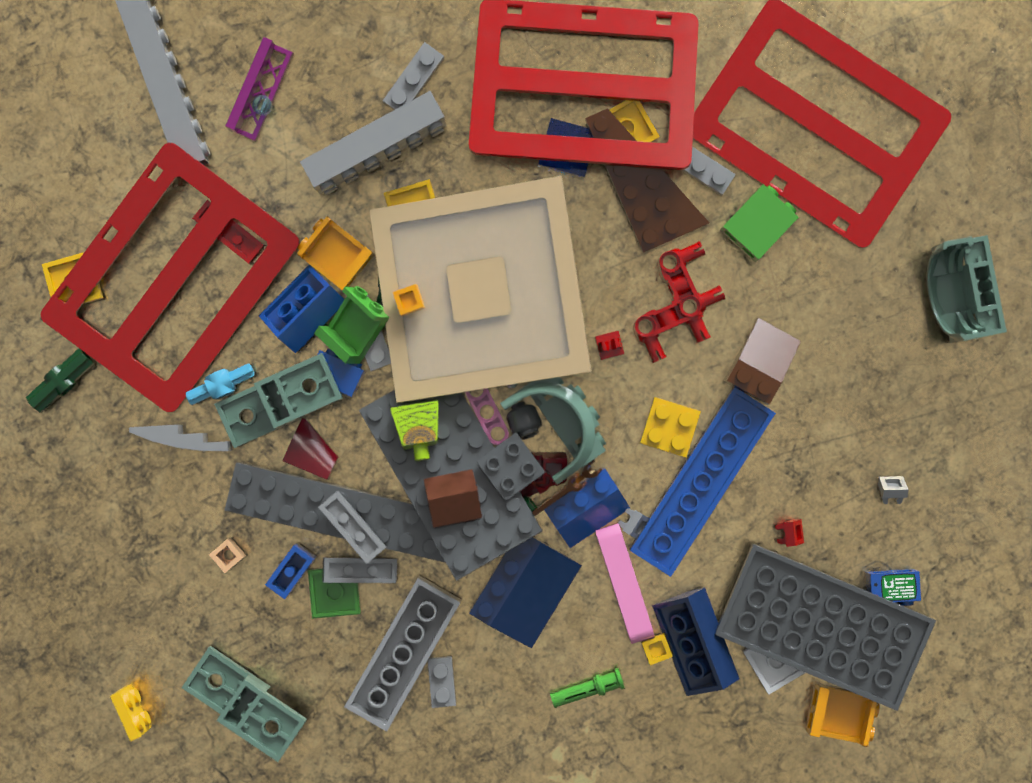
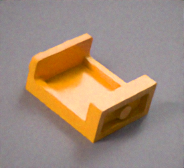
M328 216L324 220L321 218L314 225V233L310 238L305 237L298 245L297 249L299 251L297 255L343 290L344 287H350L375 254L333 222Z
M816 683L806 731L811 736L820 737L821 735L859 743L864 747H868L869 741L872 742L875 729L872 725L874 717L877 718L880 705L851 691Z

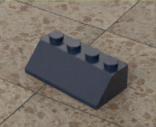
M705 587L679 594L652 605L662 633H664L672 653V659L686 696L724 690L740 679L725 639L715 635L718 621Z

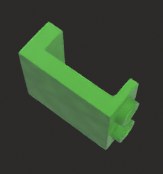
M764 184L720 229L754 262L758 261L799 218L795 214L797 212L791 204L788 202L784 204L778 198V192L769 185L766 187Z
M358 286L344 287L342 291L347 297L328 326H318L314 334L345 364H360L390 317L383 311L384 308L379 303L372 301L367 296L368 293L363 288Z

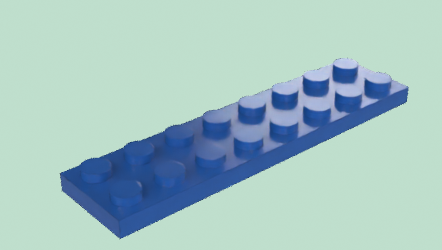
M733 387L629 550L671 577L776 413L738 388Z

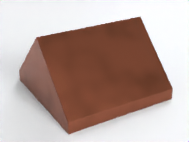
M472 469L424 479L433 528L482 518L478 489Z

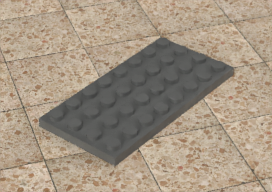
M395 390L359 409L360 414L456 581L542 532L521 493L518 492L505 501L477 464V460L494 449L462 393L397 403ZM438 401V444L428 446L429 460L415 461L413 448L403 449L391 408ZM472 469L478 489L482 518L433 528L424 479Z
M752 543L720 618L715 635L898 711L936 620Z

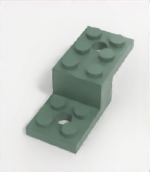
M323 353L262 379L254 383L255 386L219 401L214 405L233 447L237 448L300 420L302 416L343 399L327 361ZM307 379H313L316 382V389L312 393H307L303 388V383ZM245 409L253 412V420L250 423H244L241 420V413Z
M211 646L208 647L182 686V689L220 714L216 720L217 722L277 762H279L307 720L298 712L269 694L267 691L271 686ZM212 674L221 676V686L215 687L210 683V676ZM270 720L276 721L279 726L278 732H268L265 727L266 722Z

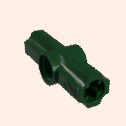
M78 348L61 365L55 366L44 376L45 380L26 397L28 403L39 413H42L58 397H62L71 391L77 384L76 381L95 362L88 354Z

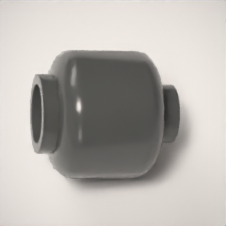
M525 402L514 404L506 417L512 434L517 433L522 440L537 435L542 422L536 407L532 404H525Z

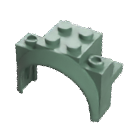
M988 235L945 241L932 247V255L927 269L928 294L934 316L941 329L949 336L950 343L1007 332Z
M561 377L532 381L500 403L506 411L518 401L531 396L569 450L574 460L552 476L557 485L606 450L603 446L607 444L599 432L595 433V428L600 425L597 421L600 418L593 406L587 407L583 401L586 396L579 386L575 388L572 384L567 387L562 386L564 382ZM546 395L553 396L547 401L544 398ZM582 436L581 443L577 445L575 441Z

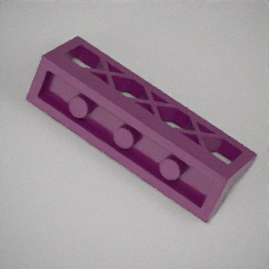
M263 37L225 125L229 131L255 142L257 141L293 57V52L277 46L272 40ZM276 51L286 55L283 64L273 68L270 61L273 52ZM272 73L275 79L274 85L264 90L261 80L263 76ZM263 95L266 102L264 108L254 112L252 107L253 99ZM252 117L256 123L253 134L241 130L243 122Z

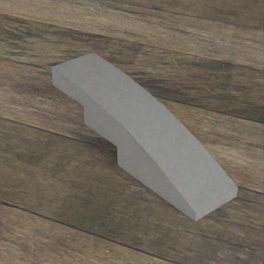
M183 425L129 427V432L152 442L176 448L198 451H233L231 441L208 442V433L183 434Z

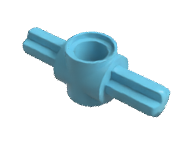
M246 364L230 372L227 369L216 371L205 377V384L187 391L186 398L191 405L209 397L215 400L223 398L235 392L237 384L255 376L253 367L250 364Z

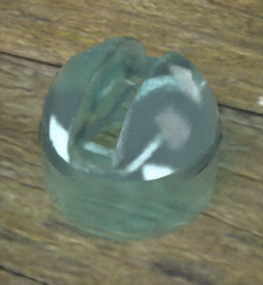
M265 95L255 97L252 102L253 110L258 115L265 116L272 111V102ZM265 99L261 106V110L257 109L261 100Z

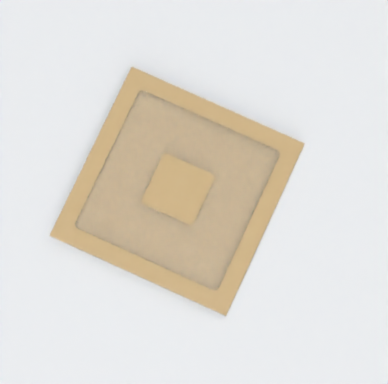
M562 176L370 210L384 312L390 317L386 323V331L397 403L592 372ZM417 284L425 309L400 316L393 292Z

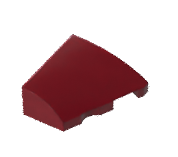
M302 418L282 461L329 480L339 457L325 443L320 434L313 429L308 420Z
M531 452L545 473L519 492L522 497L525 495L530 497L538 492L539 494L546 492L551 486H558L566 482L567 478L557 485L552 476L567 466L566 452Z

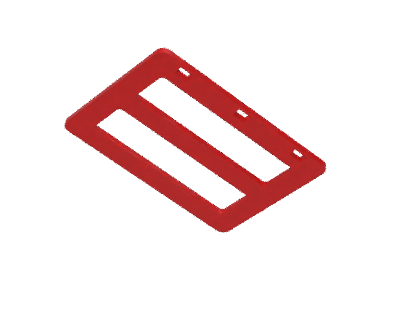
M483 0L479 11L469 150L475 155L675 170L687 169L692 160L698 18L692 13L517 0ZM508 7L522 8V14L507 13ZM582 12L597 13L596 20L582 19ZM657 18L671 19L670 25L656 24ZM504 28L671 40L673 42L672 76L670 78L501 66L499 64L501 31ZM499 91L667 103L670 106L668 142L654 143L496 131L493 128L496 94Z
M768 0L695 110L693 140L760 184H764L766 187L768 185L773 187L781 198L856 247L865 248L871 244L951 122L952 117L948 109L781 0ZM777 30L783 32L919 122V126L899 157L891 155L755 65V61L773 33ZM737 88H744L880 177L882 182L863 212L857 213L718 121V117ZM712 135L724 142L721 150L708 142ZM775 176L786 183L783 190L770 182ZM837 217L849 224L846 231L833 224Z
M166 143L41 311V319L166 412H173L179 408L186 398V392L193 389L296 251L300 241L298 236L178 145ZM158 165L163 171L157 180L153 181L148 177ZM177 177H181L211 200V205L114 336L108 339L77 316V312ZM235 218L267 242V247L170 378L163 380L137 361L132 355L133 351L228 223ZM113 226L118 232L112 241L109 242L104 237ZM69 287L74 292L67 302H64L59 298L65 289Z

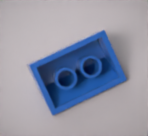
M309 264L259 317L279 340L296 353L314 335L318 326H324L338 311L345 299Z
M602 468V472L598 476L587 478L580 484H583L585 481L587 482V485L582 490L566 493L544 510L569 548L623 514L626 509H630L605 468Z

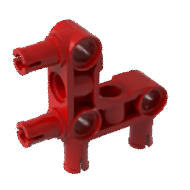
M700 241L681 250L675 248L667 251L658 259L657 266L663 282H666L673 298L670 305L657 311L653 309L645 313L633 325L634 333L638 337L639 342L645 344L652 363L659 361L658 356L660 360L667 357L658 340L659 334L682 323L689 324L696 343L710 338L711 336L702 319L704 317L703 314L706 307L726 299L724 293L714 297L715 294L723 291L720 285L700 294L699 292L697 293L691 280L686 263L706 255L704 248L694 252L702 247ZM665 257L674 259L675 267L673 269L664 267L663 259ZM685 301L694 303L695 311L689 314L683 310V303ZM645 320L651 324V331L649 333L640 332L638 328L640 321Z

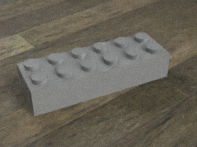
M431 91L303 159L300 163L319 194L324 193L328 195L337 190V185L342 182L350 183L359 177L358 174L364 170L370 172L380 166L379 162L387 158L389 160L397 158L402 154L401 150L407 147L412 149L423 143V138L429 135L435 137L444 131L443 128L447 126L445 117Z
M419 575L344 707L387 732L457 610L461 599Z

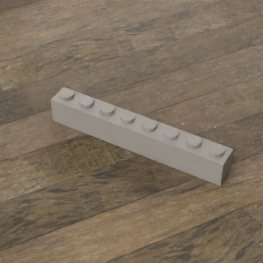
M115 0L167 142L178 145L203 165L209 164L207 156L211 154L206 142H202L199 136L202 133V129L198 120H194L191 111L194 108L189 96L185 97L182 90L186 86L181 74H177L174 66L177 65V61L173 52H168L166 43L169 40L165 30L160 29L157 21L161 19L157 8L151 6L150 0Z

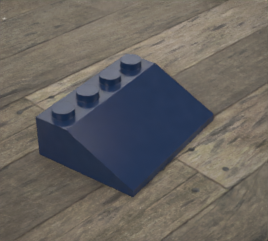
M534 536L503 554L472 605L469 614L499 632L532 648L582 565Z

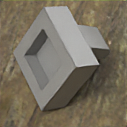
M903 476L879 477L878 486L884 504H888L889 498H895L897 504H901L903 498L908 497V487Z
M626 509L625 512L630 515L629 521L625 523L619 520L618 524L623 529L622 531L637 539L650 518L637 510Z

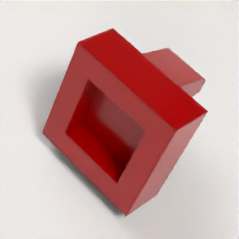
M619 331L595 336L600 360L624 354Z
M802 519L790 520L776 525V530L782 529L785 532V537L777 539V543L785 544L786 547L804 543Z

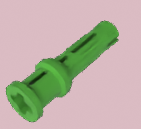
M619 668L602 676L597 674L593 677L594 680L550 693L554 708L596 694L605 696L606 692L618 688L621 690L625 689Z

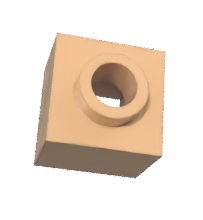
M228 538L211 552L209 556L224 573H227L245 558L246 554L232 538ZM227 550L233 552L232 559L226 557Z

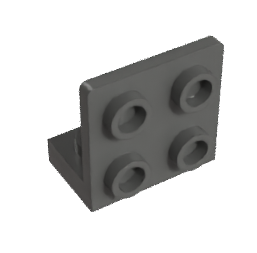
M517 433L511 435L477 460L479 467L505 501L545 473Z

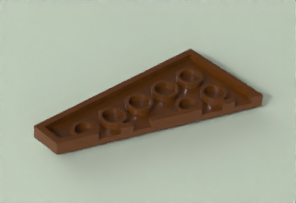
M608 108L585 118L593 138L636 141ZM604 164L643 253L710 223L661 168Z

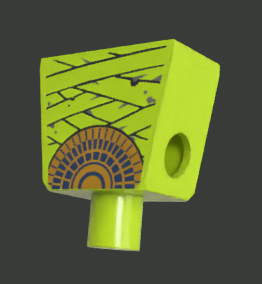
M438 401L391 408L392 417L403 449L413 448L415 461L429 460L428 446L438 444Z

